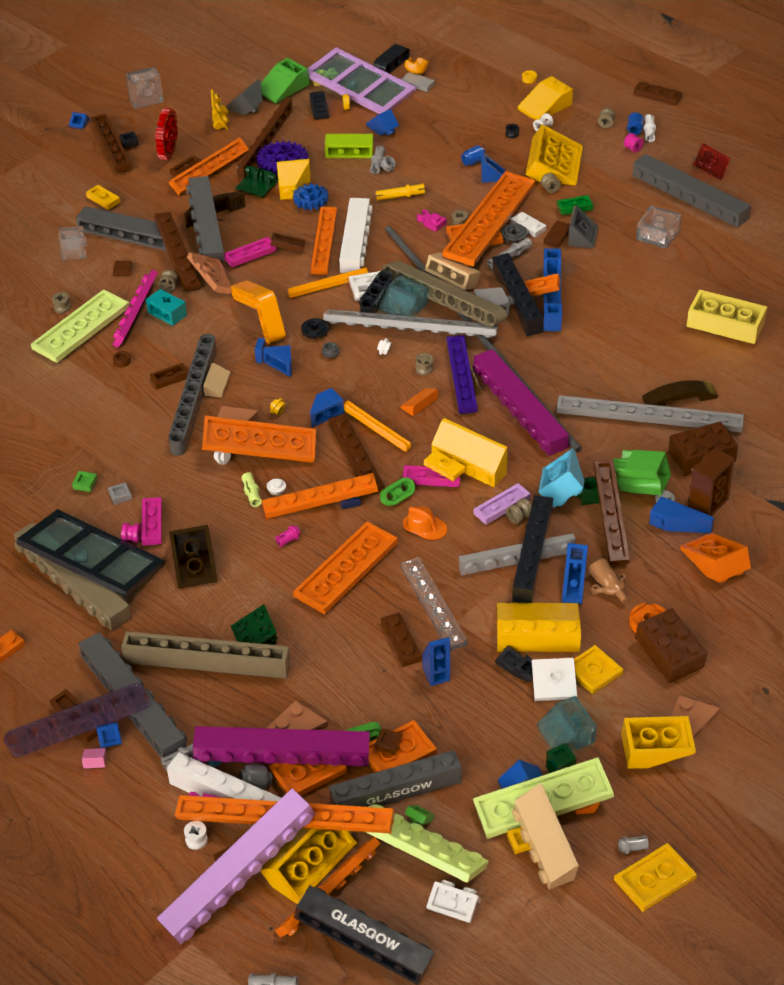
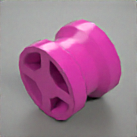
M633 133L628 134L624 140V147L631 149L634 153L639 152L644 144V140Z
M123 523L121 539L126 542L132 540L134 543H139L141 525L137 523L134 525Z

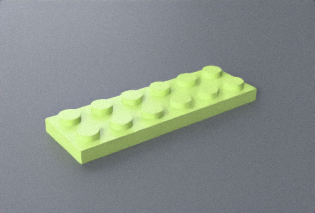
M103 289L31 343V348L58 363L126 311L129 302Z
M594 758L473 798L487 839L521 827L520 823H516L512 816L511 810L513 809L514 801L541 783L556 816L613 798L614 792L599 758Z
M372 804L369 806L376 808H384L383 806L377 804ZM399 814L394 816L391 834L366 832L467 883L484 871L489 862L482 858L479 853L470 852L462 848L460 844L444 839L438 833H431L423 829V826L420 824L411 823Z

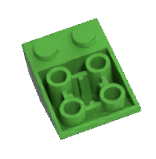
M290 58L282 60L274 66L261 82L262 96L274 103H278L285 99V97L291 96L309 85V69Z

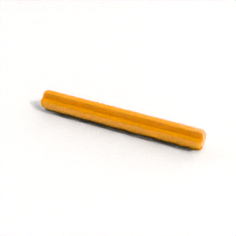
M361 268L291 287L288 289V295L290 298L349 283V276L366 274L368 270L367 268Z
M346 401L344 403V411L404 452L411 449V442L352 402Z

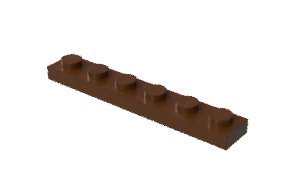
M102 114L91 117L92 124L116 172L131 170L132 164L107 115Z
M171 212L154 214V221L183 290H199L201 283L193 264L187 258V250Z
M344 414L330 418L329 425L356 476L374 474L378 492L366 494L367 497L379 494L385 488V485L347 415Z
M597 460L594 461L593 466L609 565L629 564L630 557L614 461Z

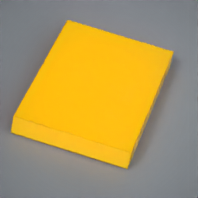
M668 843L614 875V881L642 912L697 878V873Z

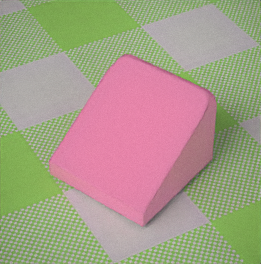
M106 748L84 749L82 755L83 768L105 767Z

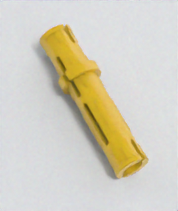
M424 183L376 190V195L383 194L382 196H376V200L425 194V189L418 190L425 188Z

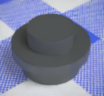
M327 342L323 345V356L333 358L339 354V347L336 343Z

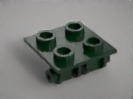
M247 166L245 169L247 176L235 189L264 197L278 182V178H276L274 172Z
M265 604L231 625L237 642L256 644L266 642L269 645L277 643L278 638L276 634L278 633Z

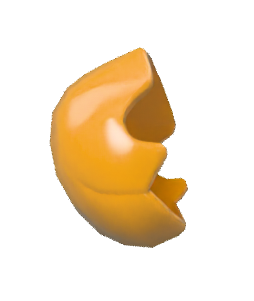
M410 57L408 60H405L404 65L408 72L421 75L427 70L429 62L422 58L412 61Z

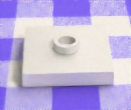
M574 658L532 660L535 701L577 699Z

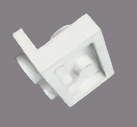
M442 880V883L434 882L426 909L471 924L477 903L481 901V898L476 895L477 891L464 887L463 890L454 888L455 884L446 880Z

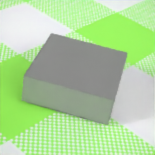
M126 482L108 488V493L114 505L132 500V495Z

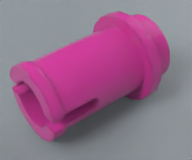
M296 525L289 526L288 530L275 536V540L280 547H283L290 541L299 539L301 532Z

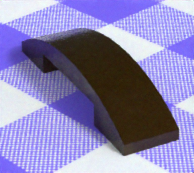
M231 192L213 196L216 213L226 209L233 212L245 207L243 192ZM192 207L184 213L187 228L192 227L193 223H195V220L191 218Z
M688 380L660 386L644 394L642 399L648 405L666 406V402L697 396L700 401L716 399L718 395L711 383Z

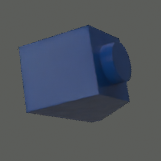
M391 109L378 114L366 123L370 129L380 136L385 133L387 136L394 133V129L399 126Z
M333 388L316 394L310 411L312 427L320 425L330 418L344 414V401Z

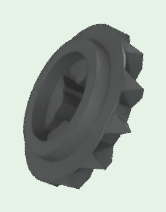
M509 224L502 228L501 234L503 240L515 243L524 240L528 236V231L522 225Z

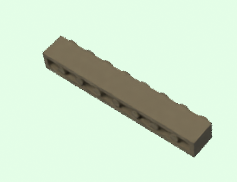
M33 522L14 533V546L17 551L24 553L31 563L34 562L42 573L49 575L53 583H58L66 594H70L78 605H83L91 616L94 615L99 620L102 626H106L111 631H114L131 619L129 605L113 591L17 545V538L35 526ZM45 532L33 539V541L53 551L60 547ZM68 552L63 554L64 556L78 562Z
M128 631L125 633L121 646L124 663L285 679H287L290 666L288 646Z

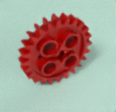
M172 108L162 109L159 121H157L158 127H156L155 142L157 144L155 148L161 160L171 159L173 152H175L178 120H176V111Z

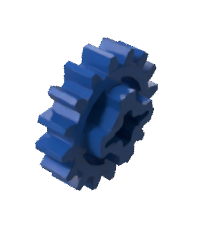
M310 183L309 186L303 184L304 187L299 186L298 190H294V204L298 205V208L303 207V210L309 209L312 211L313 208L318 210L319 206L324 207V204L328 203L329 196L324 186L318 187V184L312 185Z

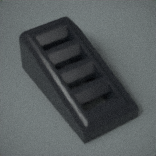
M324 91L309 93L314 120L330 118Z

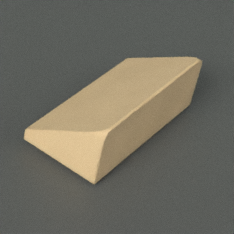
M212 363L203 385L204 396L222 398L231 372Z

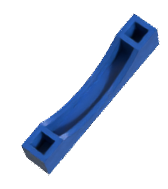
M544 248L543 277L557 273L560 276L559 290L543 294L544 331H561V249Z

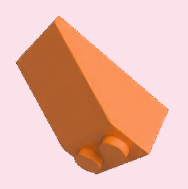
M709 533L680 546L681 551L701 572L716 582H725L728 578L741 575L744 571L751 569L747 546L714 533Z

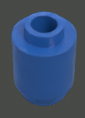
M640 113L629 115L627 123L629 133L638 135L642 131L644 118Z
M477 145L464 151L461 154L464 165L471 166L480 162L481 154L483 152L486 154L484 148Z

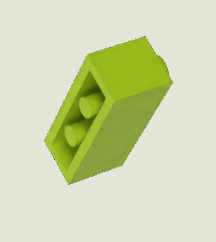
M326 134L325 158H372L373 134Z

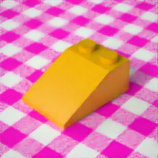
M551 76L541 81L518 105L517 109L534 120L540 119L545 113L552 116L572 105L573 89Z
M689 716L624 718L621 736L627 769L651 768L695 754L696 752Z

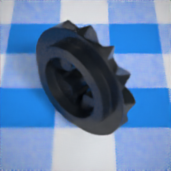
M319 318L306 320L301 326L302 335H306L307 338L312 337L315 339L318 337L321 339L322 336H327L329 324Z

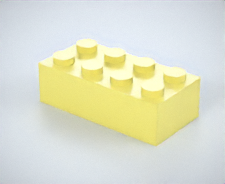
M699 289L688 310L687 327L755 344L765 324L767 306Z

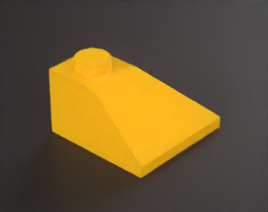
M309 159L277 162L280 200L293 199L294 190H298L299 186L304 187L303 184L309 186L311 183Z

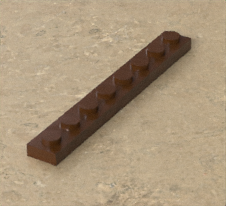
M285 97L283 102L280 103L278 109L274 111L272 118L268 120L265 128L262 129L253 145L250 146L249 151L244 154L242 161L238 163L237 172L240 180L247 176L245 172L247 166L254 167L256 165L258 151H261L260 148H265V145L269 146L293 111L291 97Z

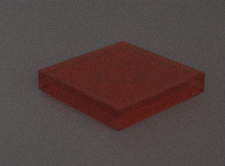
M702 143L693 165L721 180L731 158Z

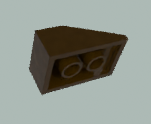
M202 525L169 531L178 589L218 582L209 526Z

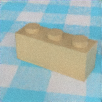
M441 252L430 254L425 267V271L463 290L476 288L481 273L461 262L442 257Z

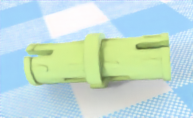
M245 473L241 477L245 486L244 492L249 498L250 505L258 507L262 504L259 486L255 483L252 473Z

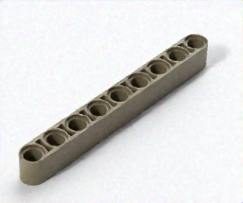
M395 261L382 267V270L391 272L394 283L487 326H495L507 319V313L504 308L401 261Z

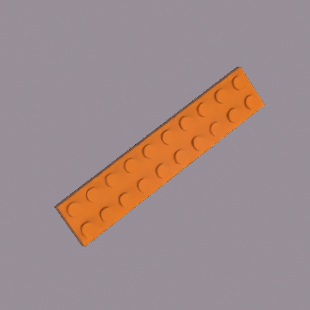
M505 171L445 247L442 257L474 267L533 189L535 180Z

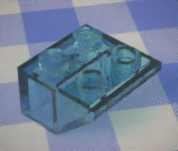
M399 275L389 284L379 310L390 315L414 317L428 304L427 287Z
M576 696L556 703L537 724L538 729L551 748L566 743L571 751H575L596 742L597 726Z

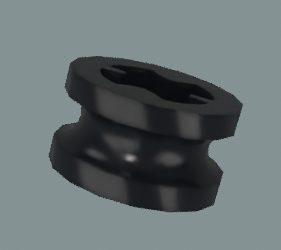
M508 124L506 126V137L517 138L519 136V126L517 124Z

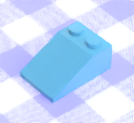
M573 448L542 469L538 492L541 496L554 498L553 508L564 505L568 498L573 495L577 496L583 491L584 477Z

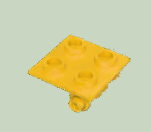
M211 89L213 127L217 130L225 127L228 130V109L225 105H222L220 96Z

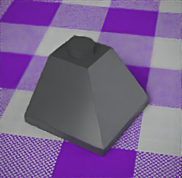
M258 79L242 91L226 106L227 109L243 115L249 112L254 113L259 108L258 104L262 102L261 81Z

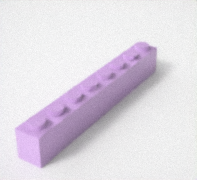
M291 789L157 917L159 922L180 944L189 940L202 924L209 921L211 915L219 907H223L236 891L244 887L246 881L252 875L257 874L270 858L277 855L279 849L286 842L291 841L303 826L311 822L315 815L311 806L296 791Z

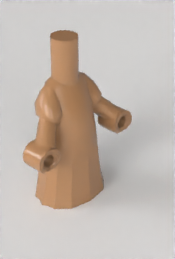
M600 559L589 566L588 574L602 586L593 585L591 587L593 595L599 593L616 595L622 604L629 601V598L623 592L626 579L624 573L619 574L617 577L607 559Z

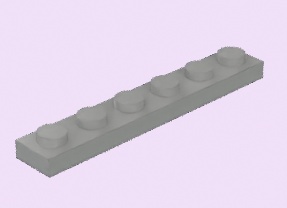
M574 534L545 539L541 559L567 554L568 543L575 544L576 538ZM523 543L459 556L460 574H472L518 564Z

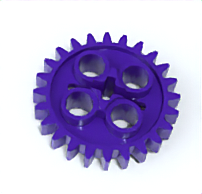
M284 140L282 143L276 141V144L270 142V146L265 145V148H260L261 151H258L257 164L261 169L274 172L277 176V162L308 159V151L305 147H302V144L297 145V142L291 144V141L285 143Z

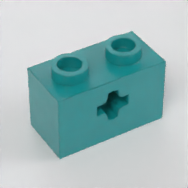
M159 289L146 299L148 313L172 326L187 316L186 302L162 289Z

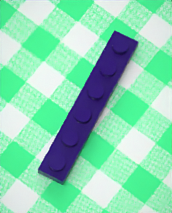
M464 335L446 337L459 414L477 412V403Z

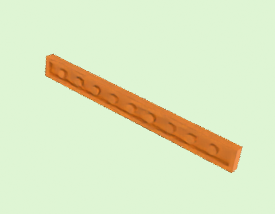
M180 795L175 817L179 820L255 824L278 801ZM308 803L315 812V815L308 825L302 827L391 834L395 811L392 808Z

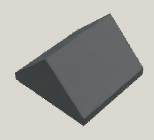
M575 205L569 226L568 246L593 248L595 246L598 225Z

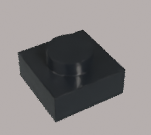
M134 131L119 134L123 148L139 145Z

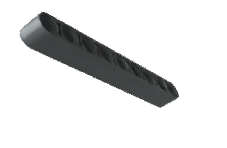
M212 334L202 335L196 347L168 437L170 451L173 455L184 454L189 445L204 396L203 385L217 353L215 337Z

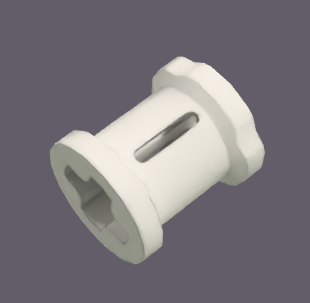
M546 113L543 114L540 119L534 121V129L537 131L542 124L547 127L552 126V116Z

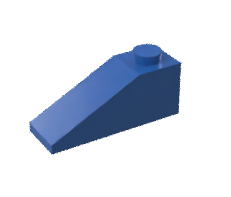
M661 496L651 509L649 524L665 531L711 533L713 531L714 517Z
M568 543L562 594L563 603L582 604L588 545Z
M449 637L429 642L422 654V668L430 686L450 681Z

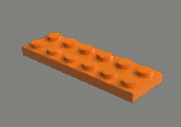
M205 416L202 450L314 463L316 429Z
M369 522L364 523L293 591V597L325 615L398 544V538Z

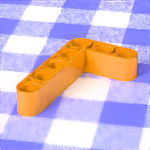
M248 280L231 285V293L236 301L257 310L263 335L268 344L286 338L276 296L272 290Z

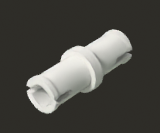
M648 114L644 117L645 140L653 142L655 140L656 125L654 124V116L652 115L651 119V114Z

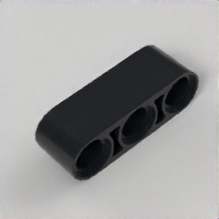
M394 44L375 59L373 66L390 74L409 58L410 49Z
M382 270L376 275L359 300L360 312L376 313L393 289L391 272Z

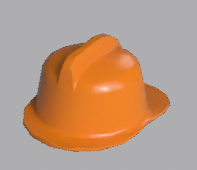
M411 506L408 516L403 520L405 530L424 539L438 540L447 533L445 522L435 517L426 506Z

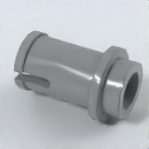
M646 835L631 838L623 836L622 839L618 840L619 850L625 854H629L630 851L647 850L649 846Z

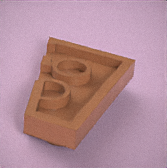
M189 252L188 260L211 288L220 294H230L232 290L230 288L231 285L220 259Z
M679 695L671 716H689L694 740L695 735L701 729L704 730L708 726L709 721L720 713V708Z
M295 700L267 728L302 730L321 728L322 730L328 727V721Z

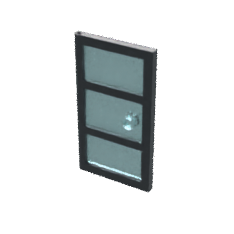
M59 509L18 537L16 543L123 597H127L165 564V560Z

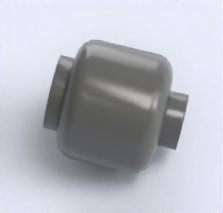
M247 764L243 770H240L239 779L266 791L268 785L272 784V772H268L264 764Z

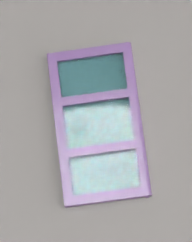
M337 47L308 68L309 79L341 95L348 94L350 100L378 114L394 109L416 91L415 86Z

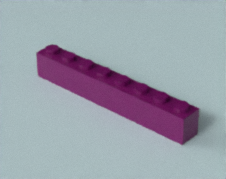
M493 349L474 356L472 367L475 374L482 378L483 383L489 386L492 393L501 400L503 406L510 410L511 415L517 418L520 425L529 432L532 439L537 441L542 450L550 456L568 448L569 434Z
M195 726L193 758L202 762L368 766L369 732Z

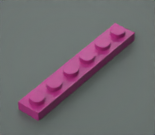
M152 269L149 275L145 273L141 283L143 285L140 284L135 292L138 295H134L130 302L132 307L128 306L124 313L126 318L123 317L118 325L121 328H117L112 336L115 338L113 346L119 348L158 273Z

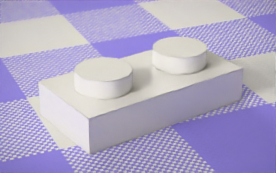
M520 212L511 218V224L524 226L528 234L534 238L546 231L545 224L524 212Z

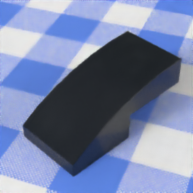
M509 645L494 661L501 668L524 681L531 683L533 680V659L528 655L523 658Z

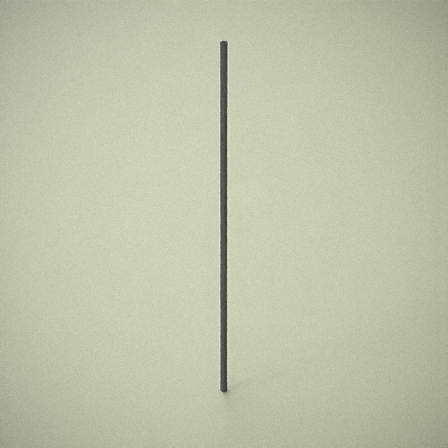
M387 226L385 228L386 232L416 267L432 275L425 271V265L393 228ZM455 311L463 321L473 322L470 317ZM476 334L477 338L483 343V345L488 350L493 349L497 353V355L505 362V364L514 372V374L522 381V383L531 391V393L539 400V402L565 429V427L546 407V405L540 400V398L533 392V390L514 370V368L508 363V361L502 356V354L495 348V346L489 341V339L487 337H484L483 335ZM565 429L569 434V445L575 452H580L582 447Z

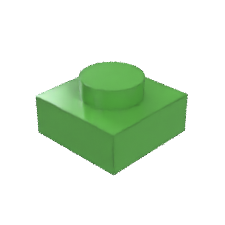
M79 471L72 483L73 489L91 492L98 480L97 474Z
M419 805L408 806L405 815L411 817L410 820L413 823L420 824L421 826L432 823L435 814Z

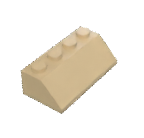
M542 783L538 784L514 801L511 812L515 822H519L522 830H520L523 841L525 843L528 842L531 848L529 853L533 863H537L540 868L538 873L543 884L546 883L550 890L574 881L579 865Z

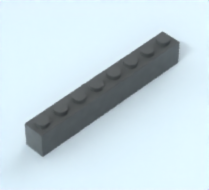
M647 154L640 157L633 164L634 177L737 228L750 218L751 205Z
M99 632L78 643L81 658L160 758L176 752L179 747H186L187 737L184 731L178 730L174 719L165 714L162 704L160 702L157 703L152 692L144 688L141 678L139 676L136 677L131 666L123 662L120 652L113 649L108 638H104Z

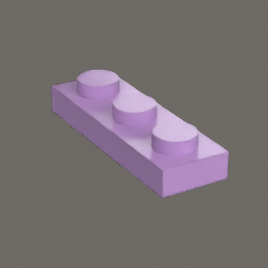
M517 483L474 508V515L487 525L506 514L507 507L516 505V502L521 498L530 500L531 493Z

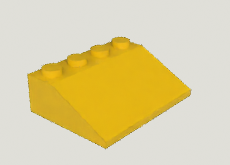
M542 124L532 137L525 175L541 182V178L545 174L553 173L561 184L575 186L578 180L583 145Z
M497 603V652H503L508 645L516 652H580L581 626L578 603Z

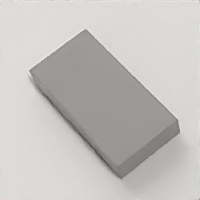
M410 72L401 79L415 86L416 89L428 92L435 85V80Z

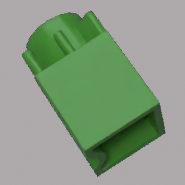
M623 450L622 458L613 459L619 491L650 495L663 494L671 477L666 452Z

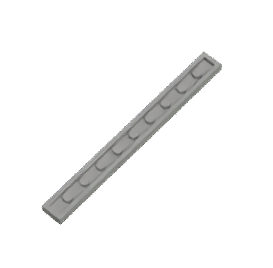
M328 309L324 313V321H329L331 324L345 322L347 325L363 324L365 327L379 325L381 328L397 327L399 330L412 328L415 331L431 330L433 333L446 331L453 335L466 333L467 336H475L479 334L487 338L496 336L499 331V324L490 327L480 322Z
M559 395L557 413L694 428L721 421L728 431L742 432L744 414Z

